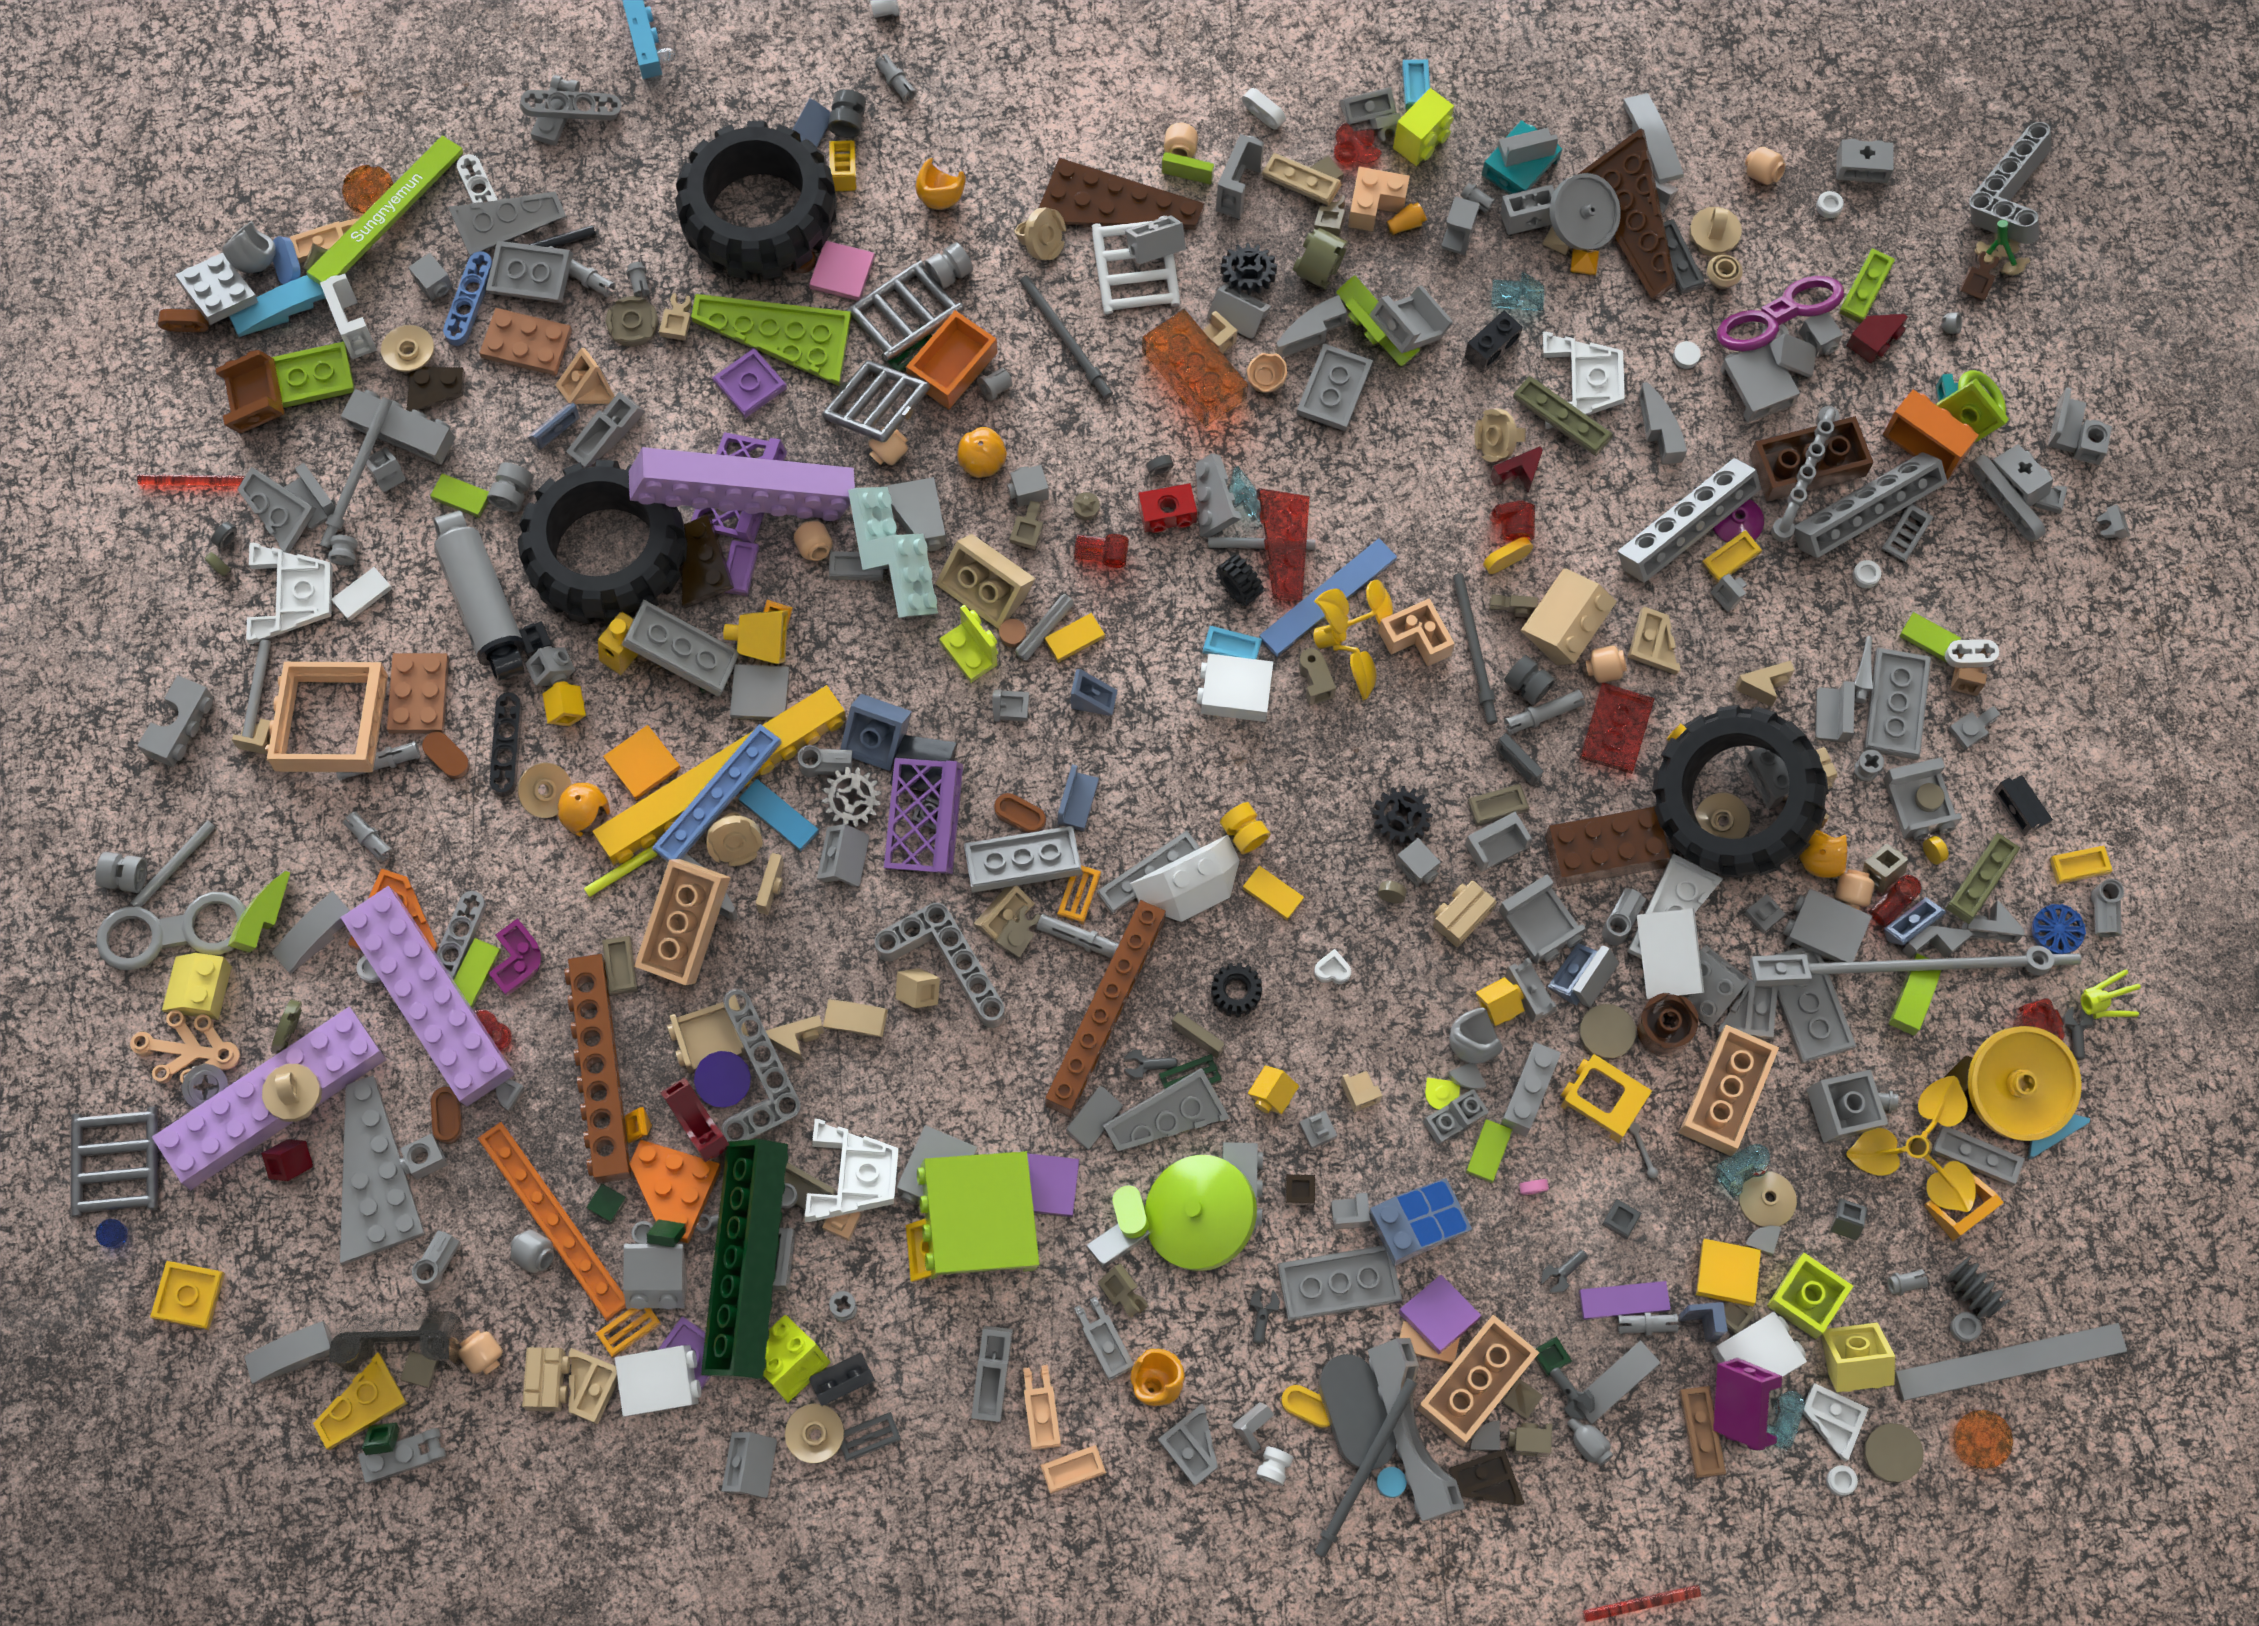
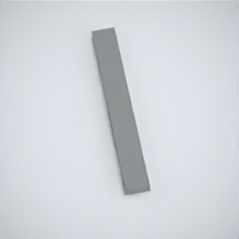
M2119 1323L1896 1371L1895 1380L1903 1402L2127 1352V1348Z

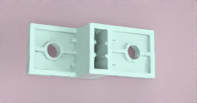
M888 487L849 489L848 493L862 570L890 569L898 618L937 614V598L934 594L932 570L929 567L928 548L924 534H896L897 527L893 518L892 499Z

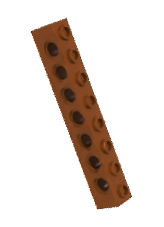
M1139 901L1045 1097L1046 1107L1070 1118L1072 1117L1163 927L1166 917L1165 910L1145 901Z
M602 954L568 959L569 968L564 969L566 984L571 985L572 995H568L567 998L569 1011L574 1012L575 1022H571L572 1037L578 1041V1049H574L576 1066L581 1067L582 1075L577 1077L579 1093H584L585 1101L584 1104H580L582 1120H587L588 1131L583 1132L586 1149L590 1148L591 1159H587L588 1174L594 1177L597 1184L631 1179L605 959ZM588 982L594 983L591 991H580L583 984ZM590 1009L597 1010L594 1018H584L586 1011ZM593 1036L600 1037V1042L596 1046L587 1045L589 1038ZM594 1064H604L601 1072L597 1074L590 1073V1069ZM597 1091H607V1095L603 1100H593L594 1094ZM601 1118H610V1124L606 1128L599 1129L596 1127L597 1122ZM606 1145L614 1146L613 1152L609 1156L600 1155L602 1147Z

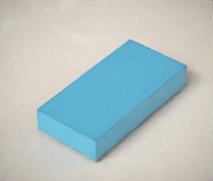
M1428 59L1403 60L1402 62L1405 109H1410L1430 88Z
M1209 626L1203 653L1257 660L1262 639Z

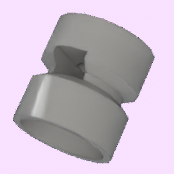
M957 242L945 248L943 255L937 253L924 261L928 274L942 289L953 284L955 277L961 279L973 272V265L969 256Z
M507 462L501 463L495 476L497 482L492 484L487 500L502 510L519 512L525 498L523 492L528 491L533 479L532 474L519 465Z
M107 851L101 854L95 873L98 887L117 889L119 886L122 891L140 893L143 889L147 877V861L145 858L131 855L124 858L122 854Z

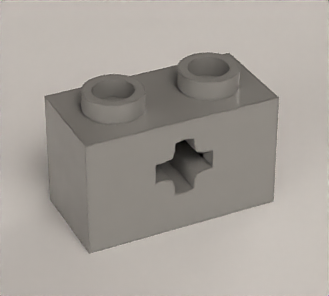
M1857 139L1841 141L1836 153V180L1888 183L1894 170L1893 143H1885L1880 140L1873 142L1859 141Z
M1553 185L1502 196L1500 215L1508 235L1552 225L1550 202L1555 191Z
M2019 444L1993 459L1992 463L2029 507L2050 494L2053 483L2050 472L2042 468L2034 460L2032 454L2025 451Z

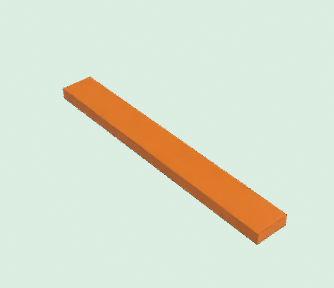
M498 1123L477 1139L547 1238L551 1240L554 1248L605 1320L608 1322L624 1311L626 1304L623 1292L503 1123Z

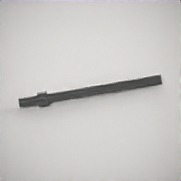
M1028 275L1023 276L1020 279V283L1085 371L1086 379L1091 385H1095L1104 399L1110 398L1113 392L1103 380L1104 375L1098 367L1093 366Z
M1463 573L1453 575L1479 686V703L1484 708L1487 724L1493 725L1498 722L1494 707L1496 699L1494 691L1490 689Z

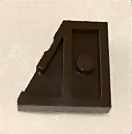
M422 367L411 371L407 411L411 412L413 409L420 411L430 406L433 409L442 405L445 401H452L462 397L465 379L464 368Z
M1505 1449L1448 1469L1450 1476L1457 1481L1461 1497L1464 1499L1513 1506L1525 1504Z

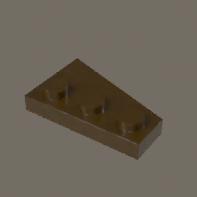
M708 514L684 524L685 537L688 543L686 562H683L682 606L684 608L691 607L734 588L712 519Z

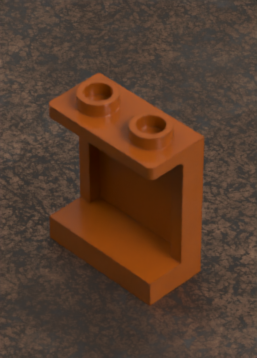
M254 350L215 369L216 375L225 380L230 413L223 415L225 426L241 434L284 415L274 358L260 350Z

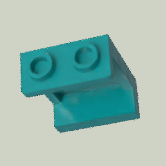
M1521 120L1507 137L1536 131L1537 128ZM1557 143L1555 155L1506 167L1499 147H1497L1484 162L1482 176L1509 195L1530 190L1553 163L1557 164L1559 162L1563 148Z

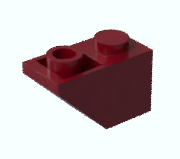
M1905 314L1867 316L1851 334L1846 346L1872 364L1877 357L1882 359L1891 348L1889 343L1893 339L1898 341L1907 329L1904 327L1908 316Z

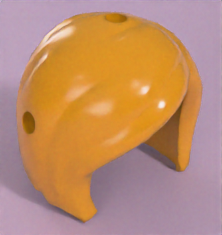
M930 158L924 162L917 175L915 184L916 194L931 209L942 210L950 208L961 198L966 183V176L962 171L959 172L958 177L950 176L937 169L932 164L933 158Z
M980 427L966 433L961 438L957 451L958 462L964 471L972 477H989L997 473L1002 465L1005 464L1007 451L1004 442L991 428Z
M585 782L574 783L568 786L559 798L558 817L561 824L568 831L581 837L583 835L581 830L592 824L597 816L599 807L602 806L606 814H610L609 802L599 787Z
M1816 830L1809 840L1810 846L1799 856L1803 867L1810 874L1822 878L1841 876L1846 871L1847 836L1842 835L1835 838L1820 830Z
M1159 1348L1148 1349L1142 1356L1138 1357L1133 1365L1131 1383L1136 1398L1143 1404L1150 1406L1170 1404L1179 1397L1184 1386L1185 1372L1181 1361L1175 1354Z

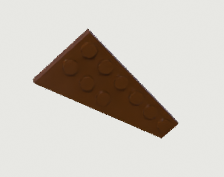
M1640 128L1578 174L1590 173L1600 176L1614 189L1620 204V222L1614 236L1650 297L1656 300L1676 286L1646 135L1645 131Z
M1059 158L1039 208L1057 210L1063 217L1065 226L1082 225L1083 228H1092L1093 224H1101V227L1149 222L1158 220L1161 216H1173L1183 223V230H1196L1204 211L1205 203Z

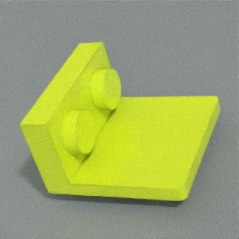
M963 605L960 607L961 624L939 638V641L966 678L972 683L997 666L998 651L996 644L998 643L991 631L985 632L980 625L982 622L978 614L974 610L969 611Z
M787 1315L780 1318L769 1329V1339L765 1355L766 1368L763 1376L781 1397L789 1403L810 1383L809 1377L823 1371L831 1361L818 1345Z

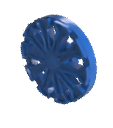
M2051 904L2044 907L2036 914L2032 922V936L2036 944L2047 948L2052 954L2073 953L2081 946L2086 935L2085 924L2081 915L2071 909L2072 907L2064 904ZM2055 910H2060L2059 918ZM2045 912L2049 913L2051 919L2045 915ZM2067 913L2072 916L2067 921H2065ZM2038 921H2042L2046 925H2039ZM2074 922H2077V924H2078V926H2070V925H2071L2072 923H2074ZM2046 932V935L2042 937L2038 933ZM2071 933H2078L2079 938H2077ZM2049 939L2052 941L2050 947L2046 945V941ZM2067 939L2074 944L2073 947L2069 946ZM2059 942H2061V945H2062V947H2063V950H2059V948H2058Z

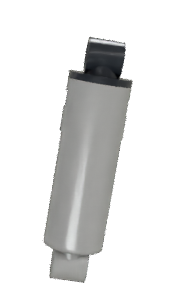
M460 510L433 518L438 536L434 543L435 553L479 663L484 666H491L497 682L524 674V666L520 654L524 651L525 644L479 531L473 527H467Z

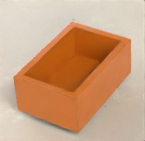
M955 310L906 366L907 375L928 382L930 389L926 394L947 409H950L997 355V338Z
M1914 389L1895 410L1882 434L1914 457L1924 452L1942 460L1947 480L1964 461L1979 436L1971 426L1961 423L1948 410L1938 407L1925 394L1918 393Z

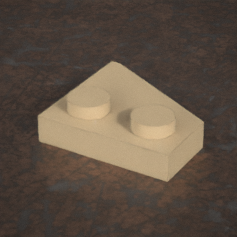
M1644 606L1638 616L1628 658L1676 675L1680 672V664L1676 663L1674 653L1676 645L1674 637L1671 635L1669 615Z
M571 1348L569 1351V1357L571 1358L569 1412L598 1425L618 1383L616 1366Z

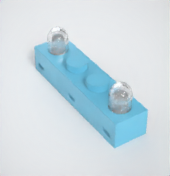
M622 0L642 79L662 75L660 65L674 61L676 57L675 51L670 47L656 50L655 43H659L656 27L650 28L649 22L654 20L650 6L645 7L644 1L647 0Z

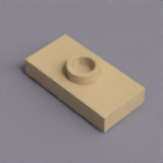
M775 853L770 855L756 900L759 913L769 915L774 895L779 894L781 891L783 878H780L784 866L782 855Z

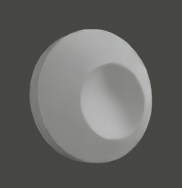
M1590 173L1577 174L1565 179L1555 189L1551 198L1550 219L1552 227L1560 240L1571 248L1591 250L1605 245L1615 235L1620 222V204L1614 189L1606 180Z

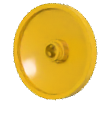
M2020 1026L2001 1030L1982 1043L1971 1061L1968 1072V1092L1972 1106L1983 1123L2003 1137L2021 1141H2033L2049 1137L2061 1130L2069 1122L2079 1104L2082 1082L2078 1063L2069 1047L2061 1039L2041 1028Z

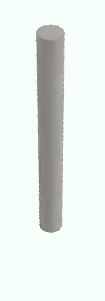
M1208 537V548L1315 550V539Z
M264 639L260 640L242 732V736L253 738L271 645L270 641Z
M207 820L130 904L134 907H142L216 827Z

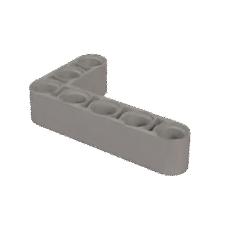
M2044 122L2031 124L1969 200L1970 215L1974 225L1997 234L1998 221L2006 220L2008 221L2009 239L2023 244H2031L2038 240L2040 232L2037 212L2010 200L2050 152L2051 133L2048 124Z
M932 903L876 935V952L879 958L884 961L896 960L933 939L984 1026L996 1028L1003 1023L1005 1019L1003 1002L945 905ZM935 914H940L944 917V920L940 923H933L930 921V918ZM912 927L920 930L919 934L914 937H909L905 934ZM949 937H954L958 940L957 944L952 947L944 945L943 942ZM886 941L895 943L894 948L891 950H884L881 948V945ZM965 960L969 961L972 965L967 970H961L957 967L958 963ZM975 984H982L986 987L979 994L970 990ZM990 1007H995L1000 1011L995 1017H988L984 1012Z
M733 989L724 996V1008L768 1098L724 1121L721 1131L727 1141L749 1140L793 1118L800 1111L799 1098L749 996L740 989ZM735 994L742 995L745 1000L744 1006L739 1010H733L729 1007V999ZM747 1020H753L757 1024L756 1032L750 1036L744 1035L741 1030L742 1024ZM759 1046H766L769 1049V1057L765 1061H757L754 1058V1051ZM774 1071L779 1072L782 1076L781 1083L775 1087L769 1086L766 1081L768 1074ZM785 1097H790L794 1100V1107L790 1112H782L779 1109V1103ZM759 1110H765L769 1115L768 1121L763 1125H757L753 1122V1115ZM732 1123H739L743 1127L742 1134L737 1138H731L727 1135V1128Z

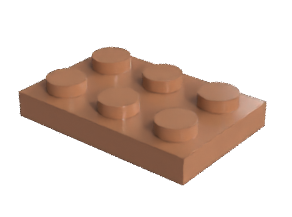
M495 308L479 354L483 359L556 376L572 333V328L570 325Z
M393 653L387 731L389 734L444 733L449 656L447 653Z

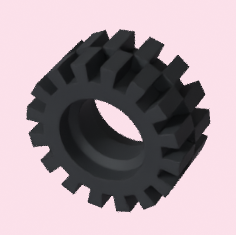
M1234 554L1216 568L1217 578L1221 580L1220 584L1226 588L1224 590L1227 593L1231 594L1230 597L1233 600L1236 599L1238 604L1247 606L1264 592V586L1261 584V579L1257 578L1258 574L1256 571L1252 570L1253 567L1250 564L1247 565L1245 559H1241L1239 555L1236 556Z
M1230 963L1227 968H1220L1219 973H1216L1211 987V997H1213L1214 1005L1218 1006V1010L1221 1013L1223 1011L1227 1012L1226 1015L1230 1017L1231 1014L1241 1017V1014L1245 1013L1246 1016L1250 1014L1251 1010L1254 1011L1257 1008L1262 995L1261 978H1258L1256 970L1253 972L1251 971V966L1243 967L1242 963H1237V966H1233V963ZM1234 980L1243 982L1248 990L1246 996L1239 1000L1230 998L1226 993L1228 983Z

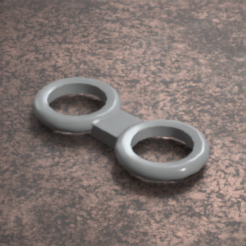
M209 892L199 896L189 904L184 915L158 919L153 912L141 907H124L112 912L103 920L97 931L96 945L100 957L108 965L119 970H137L145 967L157 958L161 949L188 944L195 951L203 954L222 955L235 949L228 946L231 936L219 943L204 942L195 934V919L198 913L205 907L212 904H224L235 911L238 922L246 906L236 896L226 892ZM127 919H140L146 922L152 931L149 947L141 955L134 958L116 956L109 946V937L113 928Z

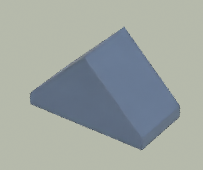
M1076 669L1071 691V709L1110 716L1113 714L1118 690L1087 672Z

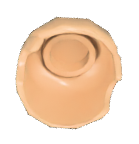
M1277 353L1259 354L1250 361L1247 368L1249 384L1258 392H1275L1283 386L1287 378L1286 362Z

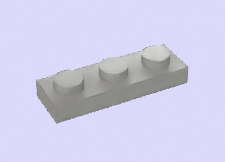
M1946 1126L1940 1128L1932 1153L1950 1161H1958L1971 1170L2012 1187L2017 1182L2025 1159Z

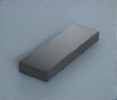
M1674 219L1663 222L1676 288L1680 296L1704 288L1705 281Z

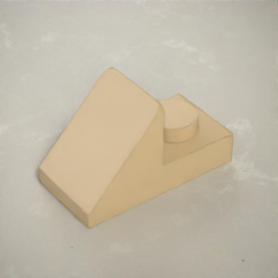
M1787 661L1740 675L1735 687L1738 691L1768 706H1773L1777 698L1773 686L1780 687L1787 684L1795 669L1792 662Z
M820 1015L766 1030V1033L774 1047L803 1061L798 1041L802 1039L804 1042L813 1041L819 1038V1034L824 1033Z

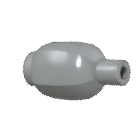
M1576 1418L1568 1421L1567 1425L1574 1432V1444L1589 1462H1597L1599 1466H1603L1613 1457L1610 1451V1442L1596 1427L1583 1425Z

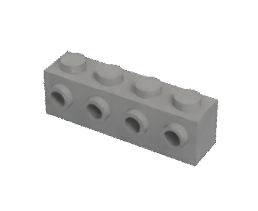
M355 389L341 414V418L347 426L367 434L381 402L380 396L369 390L362 392ZM393 401L377 438L442 465L456 438L450 430V425L438 419L435 422L426 419L427 416L420 411L414 409L411 412L403 409L404 407L401 404Z

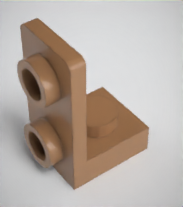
M1983 648L1980 653L1985 655L1986 650ZM1957 649L1958 659H1961L1964 654H1960ZM1954 667L1950 690L1977 696L1986 684L1987 674L1982 673L1983 667Z

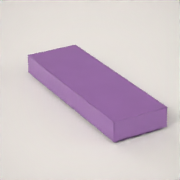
M1666 1281L1581 1289L1579 1291L1583 1320L1618 1317V1315H1639L1649 1312H1669L1671 1310Z

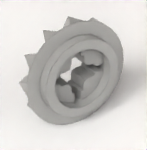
M203 1063L199 1066H193L184 1075L183 1084L180 1087L183 1099L189 1105L196 1108L227 1088L228 1082L220 1068ZM205 1077L207 1083L215 1086L206 1088L205 1093L202 1095V1091L194 1086L202 1084V1079Z

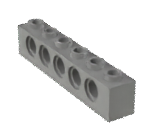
M1922 452L1795 525L1794 534L1799 550L1818 558L1945 485L1948 482L1942 460Z
M1733 458L1617 551L1623 570L1644 583L1761 490L1756 469Z

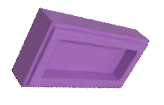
M732 540L726 564L734 588L724 593L748 596L759 551L758 544Z

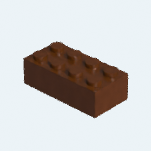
M1856 416L1833 422L1834 430L1829 439L1825 441V452L1815 466L1816 475L1811 484L1807 486L1806 492L1866 477L1874 462ZM1817 426L1755 441L1749 456L1754 469L1757 471L1766 502L1787 497L1792 489L1796 487L1798 482L1797 474L1806 462V452L1810 444L1814 442Z
M1656 806L1549 825L1545 839L1557 888L1665 868L1670 860V854L1664 831L1660 827L1654 810Z

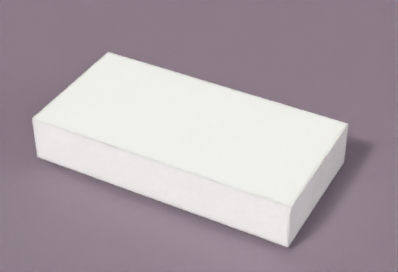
M373 567L333 597L331 601L350 622L392 590V587L378 570Z

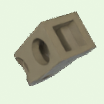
M1314 648L1304 650L1299 660V672L1307 679L1309 684L1306 689V699L1309 706L1335 698L1336 686L1322 653Z

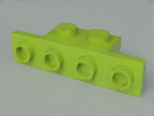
M1353 275L1336 291V294L1339 295L1351 311L1347 314L1357 326L1362 323L1367 329L1364 335L1373 345L1378 342L1401 367L1420 352L1418 347L1401 353L1369 316L1379 301L1357 276Z

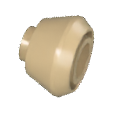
M1718 255L1710 260L1707 266V274L1713 286L1719 289H1727L1740 281L1743 269L1736 258L1730 255Z

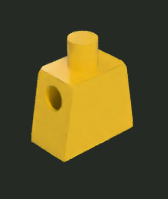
M788 610L742 614L739 616V625L725 624L723 638L724 640L738 641V654L775 664L783 663L786 656Z
M620 612L598 639L599 661L620 676L638 655L636 652L622 646V642L633 621V618L624 612Z

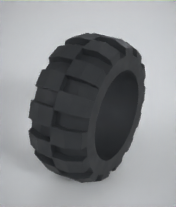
M747 121V127L734 129L733 124L716 130L714 140L707 142L703 139L689 154L690 163H684L681 167L676 182L678 194L675 202L682 232L689 246L698 251L699 258L711 267L720 271L723 266H726L728 275L750 280L751 274H762L764 280L782 277V270L791 265L794 266L796 271L813 258L812 248L819 251L824 246L832 232L831 224L836 218L837 199L831 169L825 164L824 155L808 139L801 142L800 133L780 124L777 129L768 128V124L765 121ZM762 174L780 177L793 184L801 192L798 202L786 216L766 226L741 227L724 221L712 211L717 197L728 185L751 175Z
M596 460L595 467L583 468L580 462L562 470L564 477L556 482L549 478L534 493L537 499L536 503H528L525 506L519 523L522 533L517 542L520 560L532 588H535L539 593L541 600L555 612H567L571 620L593 624L594 618H604L606 625H609L620 612L629 614L638 610L643 600L655 606L659 605L657 597L661 593L666 595L671 593L681 577L679 567L683 565V562H686L688 544L681 512H679L677 507H669L663 503L641 504L639 501H630L629 469L632 466L631 464L625 470L620 468L618 461ZM609 509L625 511L640 518L650 528L647 544L639 557L629 566L616 573L603 576L582 575L569 570L557 560L558 546L566 530L579 518L589 513Z
M1739 705L1719 707L1717 713L1706 717L1700 714L1686 723L1684 726L1687 729L1676 740L1671 738L1661 753L1663 761L1660 769L1654 772L1652 789L1656 796V807L1654 810L1660 827L1665 831L1670 839V843L1695 865L1705 871L1710 870L1719 873L1723 877L1744 878L1745 875L1751 874L1763 876L1780 870V865L1792 857L1796 860L1810 846L1809 840L1814 832L1820 830L1827 811L1825 809L1826 795L1829 794L1827 775L1823 769L1820 756L1807 736L1792 721L1788 722L1779 717L1776 712L1757 706L1754 709H1744ZM1755 746L1769 750L1784 761L1789 775V795L1779 817L1760 833L1740 839L1718 837L1701 828L1694 813L1692 795L1695 781L1705 764L1715 755L1733 747Z

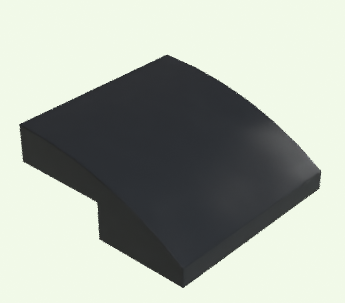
M904 735L896 758L954 761L958 743ZM902 765L901 778L905 783H908L918 773L912 766ZM917 766L921 771L925 768L924 766ZM933 767L925 774L932 785L941 779L942 768ZM892 771V775H891V779H890V785H891V786H892V781H893V771ZM921 777L910 789L927 791L930 787Z

